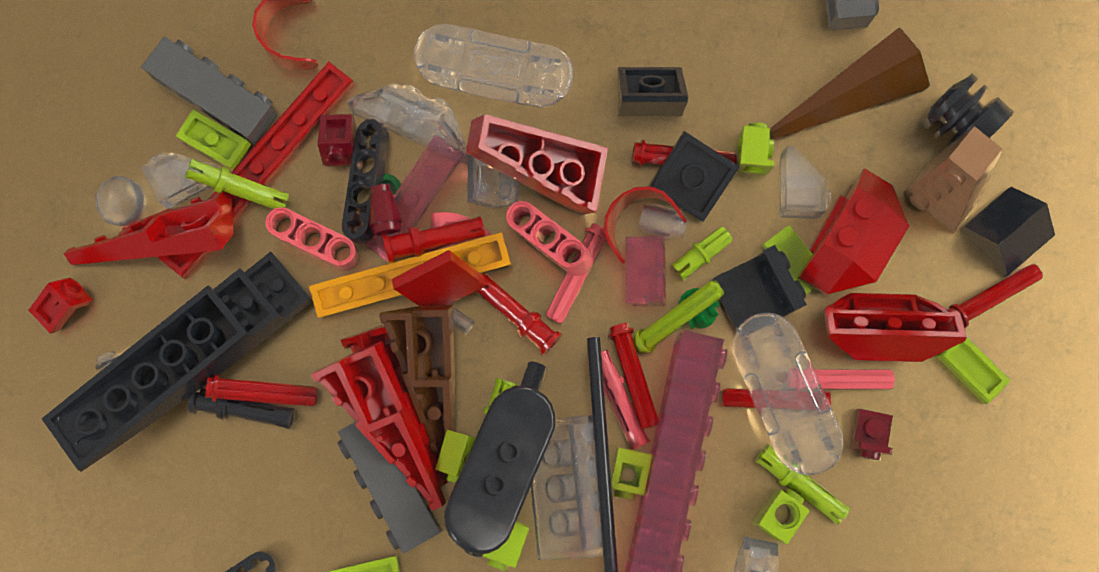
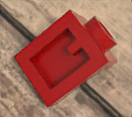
M72 278L49 282L28 311L51 334L60 331L77 308L88 306L92 299L78 282Z

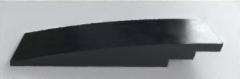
M270 251L247 271L244 272L239 268L214 289L207 285L41 419L76 469L82 472L207 384V377L214 378L215 374L220 375L313 301Z

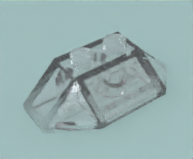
M394 82L352 96L347 101L352 114L365 120L376 119L386 129L468 165L470 157L469 154L465 153L467 146L454 111L450 108L451 105L447 101L435 96L430 99L421 95V91L410 84L404 83L401 86Z

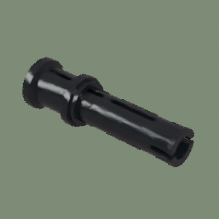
M204 387L191 395L188 400L189 413L196 414L199 411L213 414L220 420L228 419L230 416L291 429L295 418V408L265 402L217 398L216 402H212V398H205L206 389Z

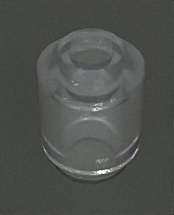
M653 203L652 206L644 204L638 229L645 231V235L675 243L676 237L683 238L687 222H683L674 208Z

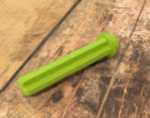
M715 280L708 282L645 330L638 329L635 332V337H633L636 349L643 354L654 352L659 342L723 296L724 291L719 283Z

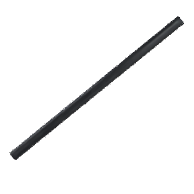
M600 337L587 338L604 572H618Z

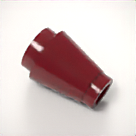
M380 184L370 187L369 227L373 228L374 235H390L400 232V224L403 221L390 185Z

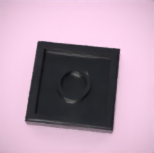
M683 131L648 186L664 191L676 205L704 222L739 169V166Z

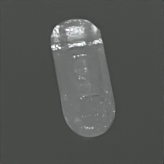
M440 24L425 30L418 38L414 50L417 69L431 84L501 101L544 108L562 100L569 92L573 83L574 69L572 62L566 53L559 48L457 25Z
M760 313L751 316L739 326L733 338V355L780 461L794 472L802 475L824 473L832 468L840 459L843 450V434L799 334L793 324L785 317L775 313Z

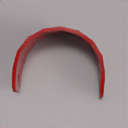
M262 0L254 11L252 26L256 39L274 63L287 70L304 71L315 69L318 67V61L312 58L284 56L268 48L266 41L268 25L273 16L283 8L306 4L312 0Z
M651 186L635 187L623 192L611 203L605 215L604 232L608 244L622 264L626 263L619 251L615 240V228L621 212L630 203L642 198H658L668 202L676 210L683 222H687L678 206L664 191Z

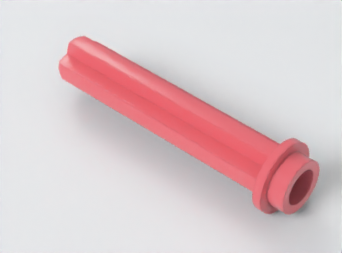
M594 223L591 224L590 228L586 227L585 232L587 234L582 242L592 256V265L604 242L608 243L604 228ZM577 251L572 263L580 259V251ZM589 271L581 276H573L568 272L566 273L546 311V316L557 323L564 322Z
M794 366L793 369H788L786 372L787 388L793 389V391L819 388L892 389L895 382L894 373L890 369H800L799 366Z

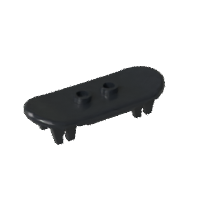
M514 386L504 390L493 400L481 424L444 511L445 527L450 538L457 546L467 552L474 554L491 553L506 543L511 535L555 429V412L552 403L539 390L528 386Z

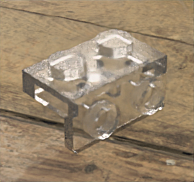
M468 154L467 203L498 209L511 206L519 201V181Z

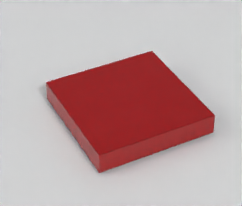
M450 250L392 279L393 289L418 306L449 305L486 287L484 276Z

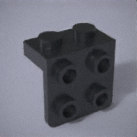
M776 245L763 250L757 257L714 277L712 280L717 281L723 289L724 294L719 300L737 335L741 337L761 329L807 305L804 300L806 293L803 286L798 280L794 281L788 270L791 268L790 262L783 251H778Z

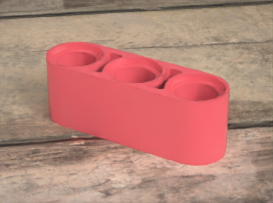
M526 201L515 202L508 208L506 213L507 223L520 237L573 276H581L590 270L593 259L580 240ZM531 215L528 223L519 225V221L523 216ZM556 233L555 239L551 243L543 244L546 235ZM573 252H581V257L577 262L568 263V258Z
M275 208L267 215L265 221L266 228L280 242L338 270L349 271L359 263V250L347 237L287 208ZM291 219V225L287 231H277V226L281 220ZM320 233L321 238L317 245L312 247L306 245L307 237L310 234ZM341 247H349V257L344 261H337L335 259L336 251Z

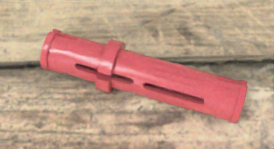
M609 350L601 352L604 392L625 435L629 448L633 450L647 444L650 440L640 425L636 410L623 385L626 381L623 376H619Z

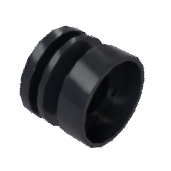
M973 73L960 82L953 84L930 107L925 120L921 123L926 129L937 120L943 123L933 136L938 138L950 130L954 135L946 148L974 126L990 138L1014 113L999 97L983 105L980 100L988 89L986 85H983L972 95L968 90L978 80Z

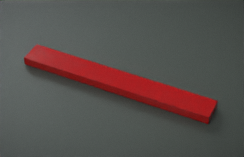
M328 61L231 173L267 186L320 125L321 115L330 114L355 85L354 81ZM214 192L208 199L213 198L217 192ZM232 195L233 224L250 206L252 201ZM209 251L158 256L157 258L180 277L186 279Z

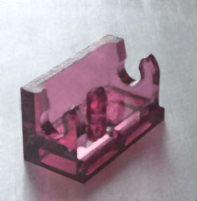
M663 236L626 237L627 304H633V306H666V248Z

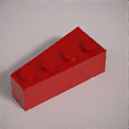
M486 114L471 121L465 153L579 215L597 212L608 152L607 147Z

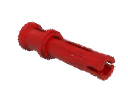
M481 216L422 231L413 227L409 228V232L393 236L382 234L388 264L394 263L396 258L413 254L419 257L427 249L485 237Z
M483 273L482 275L488 288L484 287L476 292L518 327L517 332L521 338H528L540 349L539 353L545 356L559 341L562 333L552 330L541 320V315L538 312L535 313L533 311L530 313L493 281L487 273Z

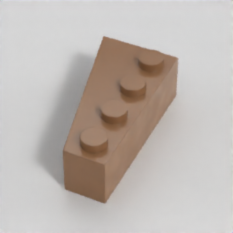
M974 126L928 162L903 193L909 197V201L913 206L920 210H926L955 233L977 206L978 199L983 194L984 186L989 181L990 173L994 169L1003 149Z

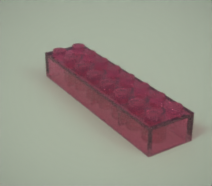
M683 330L675 337L658 414L659 423L655 428L650 451L652 459L644 496L641 495L625 572H682L684 555L680 554L682 540H688L692 523L691 520L687 519L689 505L695 506L699 491V485L694 484L696 471L703 470L706 458V451L701 450L703 438L710 436L713 425V417L708 416L712 402H717L720 383L715 382L718 370L724 368L727 358V349L722 348L724 339Z

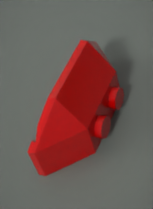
M864 168L798 278L825 295L876 283L909 228L893 185Z
M849 293L824 309L828 338L854 360L923 362L965 342L967 338L959 311L952 308L946 309L940 304L916 294Z

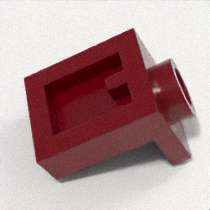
M353 114L321 115L317 145L323 165H351L355 130Z
M856 409L850 449L859 450L860 457L872 460H881V455H892L893 448L888 447L893 415Z

